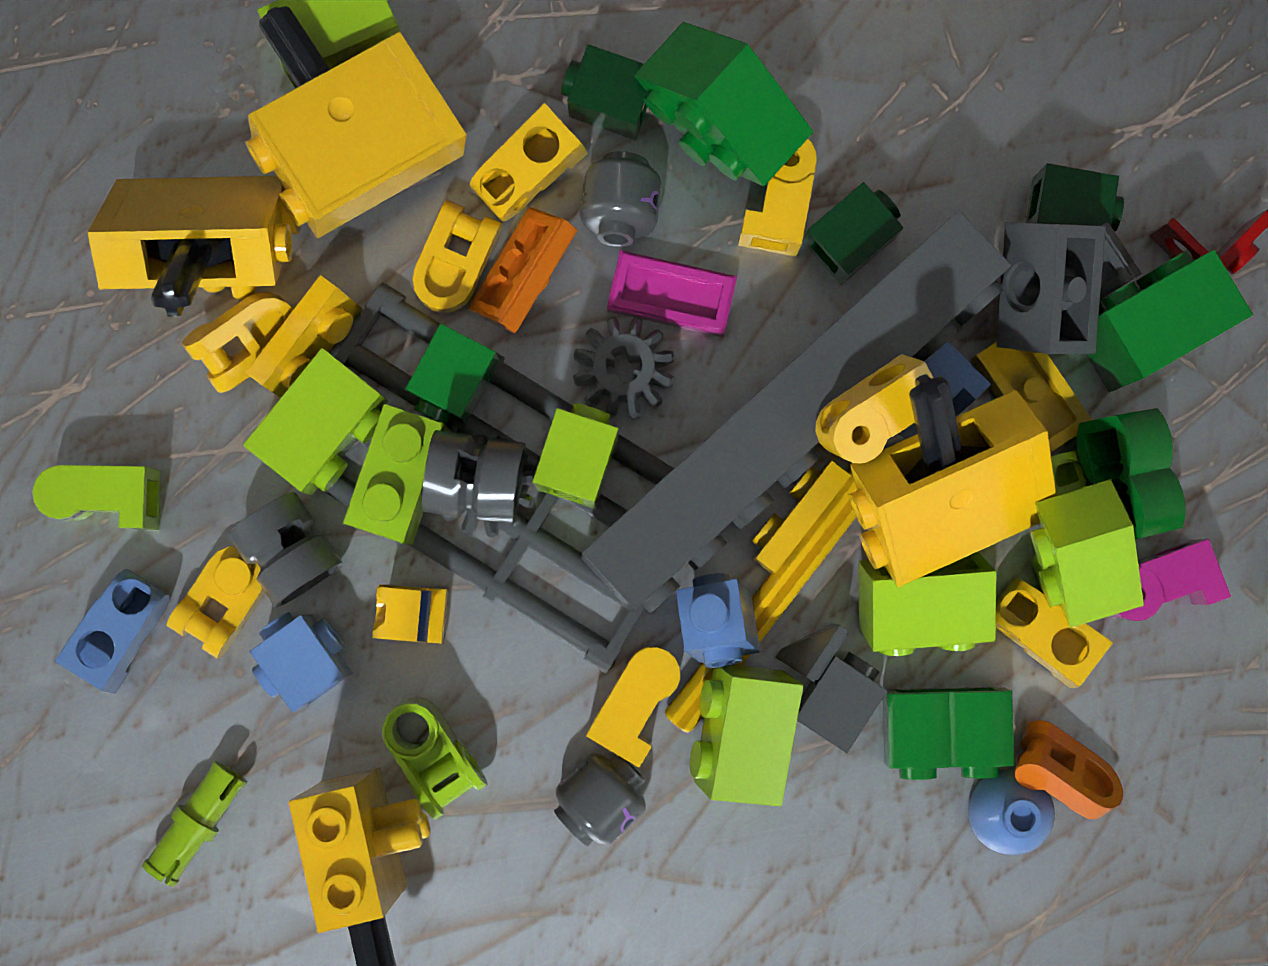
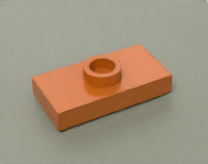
M529 207L471 301L468 309L482 319L516 333L538 295L548 285L552 272L578 229L563 218Z

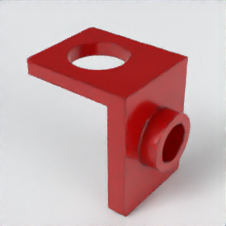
M1268 209L1247 221L1216 252L1231 275L1246 265L1260 250L1253 241L1268 227ZM1171 218L1149 235L1172 259L1184 252L1177 246L1174 240L1181 243L1190 252L1194 261L1209 252L1175 218Z

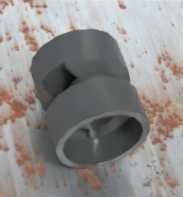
M435 430L429 445L422 491L423 512L460 517L466 509H473L478 520L514 525L522 487L526 444L489 438L483 446H476L471 435ZM476 471L474 484L462 481L463 472L471 473Z
M295 492L287 493L262 506L243 519L228 533V538L246 564H258L261 570L256 580L274 607L285 605L306 593L332 575L343 564L325 535H313L310 529L314 519Z

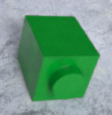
M440 323L405 390L412 397L418 399L414 410L425 417L444 423L446 426L451 417L466 424L500 360L495 351Z

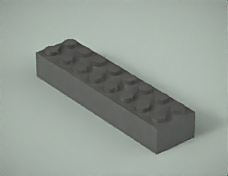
M958 210L582 552L581 559L630 613L641 605L649 613L653 612L680 587L679 583L672 577L686 563L694 571L701 568L728 543L719 534L731 522L740 530L745 525H748L774 501L772 496L766 491L771 485L778 481L784 488L788 487L821 458L813 449L819 442L815 432L816 420L820 411L830 401L901 354L922 361L932 356L958 332V329L950 322L951 320L955 319L962 327L1004 290L996 279L1011 264L970 220Z

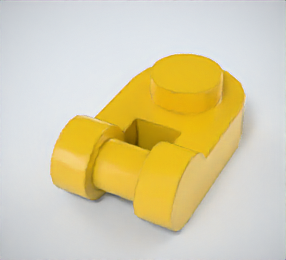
M449 200L444 202L416 263L412 278L414 291L421 302L432 311L440 313L455 312L468 303L476 289L487 261L498 243L503 228V223L487 216L481 221L465 214V207ZM455 235L472 242L466 256L447 249Z
M270 292L255 293L236 304L211 323H205L192 330L183 339L182 346L193 360L201 359L209 370L207 379L217 392L223 393L233 389L250 377L246 374V371L294 309L279 295ZM237 336L245 349L235 356H228L222 346Z
M228 546L217 551L208 561L187 595L172 611L166 626L181 636L187 633L191 634L204 643L202 646L204 651L220 659L232 645L265 594L256 580L261 570L258 564H246L234 546ZM212 598L228 608L219 622L202 613Z

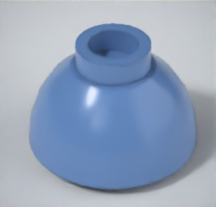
M1015 769L999 770L998 777L981 780L974 789L969 802V821L976 837L986 847L1001 854L1022 855L1035 850L1045 842L1054 825L1055 808L1051 795L1045 790H1031L1021 786L1015 778Z

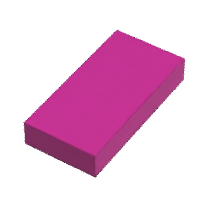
M620 250L607 312L724 337L737 276Z

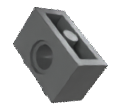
M1005 222L1003 257L1011 266L1001 275V287L1004 290L1000 293L996 347L1045 354L1096 353L1106 226Z

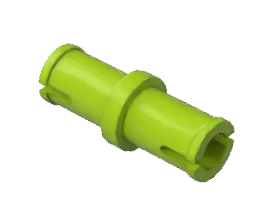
M216 760L213 761L210 770L185 806L177 805L170 815L174 822L149 858L145 859L142 864V868L160 882L166 877L164 882L168 886L175 887L178 884L179 878L203 843L214 840L219 832L216 824L241 788H244L247 784L246 779L228 766L224 769L223 763Z

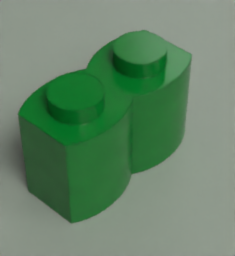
M1158 408L1079 423L1077 451L1083 471L1092 485L1111 479L1133 524L1135 539L1183 528L1186 514L1185 499L1180 482L1170 468L1173 457V443L1169 426Z
M1005 687L890 689L882 699L884 763L890 769H899V778L907 780L937 778V768L961 767V777L995 778L999 776L998 767L1015 766L1012 690Z

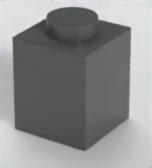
M848 652L843 661L834 656L820 679L814 682L811 681L803 692L797 721L845 753H848L888 691L874 682L880 671L851 652Z

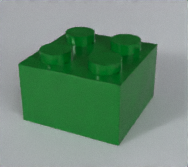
M682 22L634 74V77L648 93L644 98L647 107L664 123L668 125L673 123L683 135L678 143L684 152L701 166H705L708 162L713 163L723 174L734 181L742 176L765 186L814 132L748 43L686 22Z
M1187 250L1136 280L1141 292L1133 281L1100 300L1096 353L1086 355L1110 393L1146 378L1253 316V313L1215 250L1208 252L1195 261Z

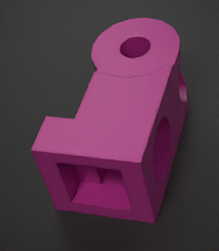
M1209 539L1190 540L1138 560L1144 606L1112 615V617L1128 621L1147 620L1157 613L1163 603L1185 595H1189L1191 603L1194 605H1211L1231 597Z

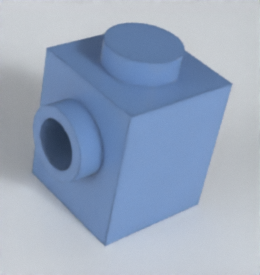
M726 573L707 574L694 578L692 580L693 587L676 590L684 652L698 662L705 663V667L709 668L735 665L742 662L743 655L760 653L751 592L738 579L730 580L729 574Z
M290 612L283 614L259 632L264 641L249 651L258 663L252 668V671L261 687L272 698L280 695L292 713L304 709L353 674L339 654V651L345 648L339 634L325 618L317 622L312 614L300 615L296 619L293 618Z

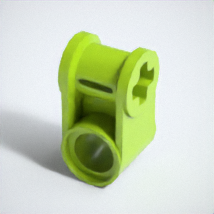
M409 698L401 701L386 716L382 726V738L385 745L406 775L407 781L418 801L434 820L444 815L443 807L472 788L482 790L488 786L481 768L470 751L456 737L439 709L431 701L424 698ZM407 712L421 715L429 726L428 738L420 743H411L404 740L397 729L400 715ZM453 773H458L442 785L437 786L438 783H440Z

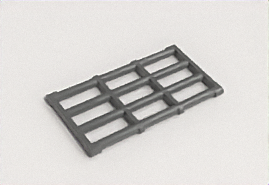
M381 282L375 288L374 293L365 305V310L334 358L344 366H351L413 406H416L418 399L412 397L405 390L412 376L362 346L380 315L427 344L431 342L440 323L405 302V295ZM497 353L500 361L481 397L490 383L550 420H553L556 408L571 412L573 405L505 364V357ZM471 414L466 424L451 417L447 425L453 433L472 435L473 433L480 432L485 442L489 438L496 439L499 434L506 436L509 441H516L474 414ZM618 434V443L613 455V459L655 485L674 469ZM372 438L365 444L361 443L359 440H357V442L369 448ZM526 447L528 459L524 463V471L536 472L541 456ZM341 475L337 482L325 493L349 507L356 483ZM546 493L530 520L517 513L522 522L517 528H513L509 524L498 523L500 531L516 540V543L498 571L422 524H419L411 547L484 592L482 597L491 603L498 600L585 655L584 661L605 674L615 666V659L621 651L624 641L645 609L642 605L632 613L628 611L614 636L608 641L509 579L529 548L625 608L581 559L582 553L541 528L559 497ZM603 494L600 495L596 509L566 500L608 527H611L628 511Z

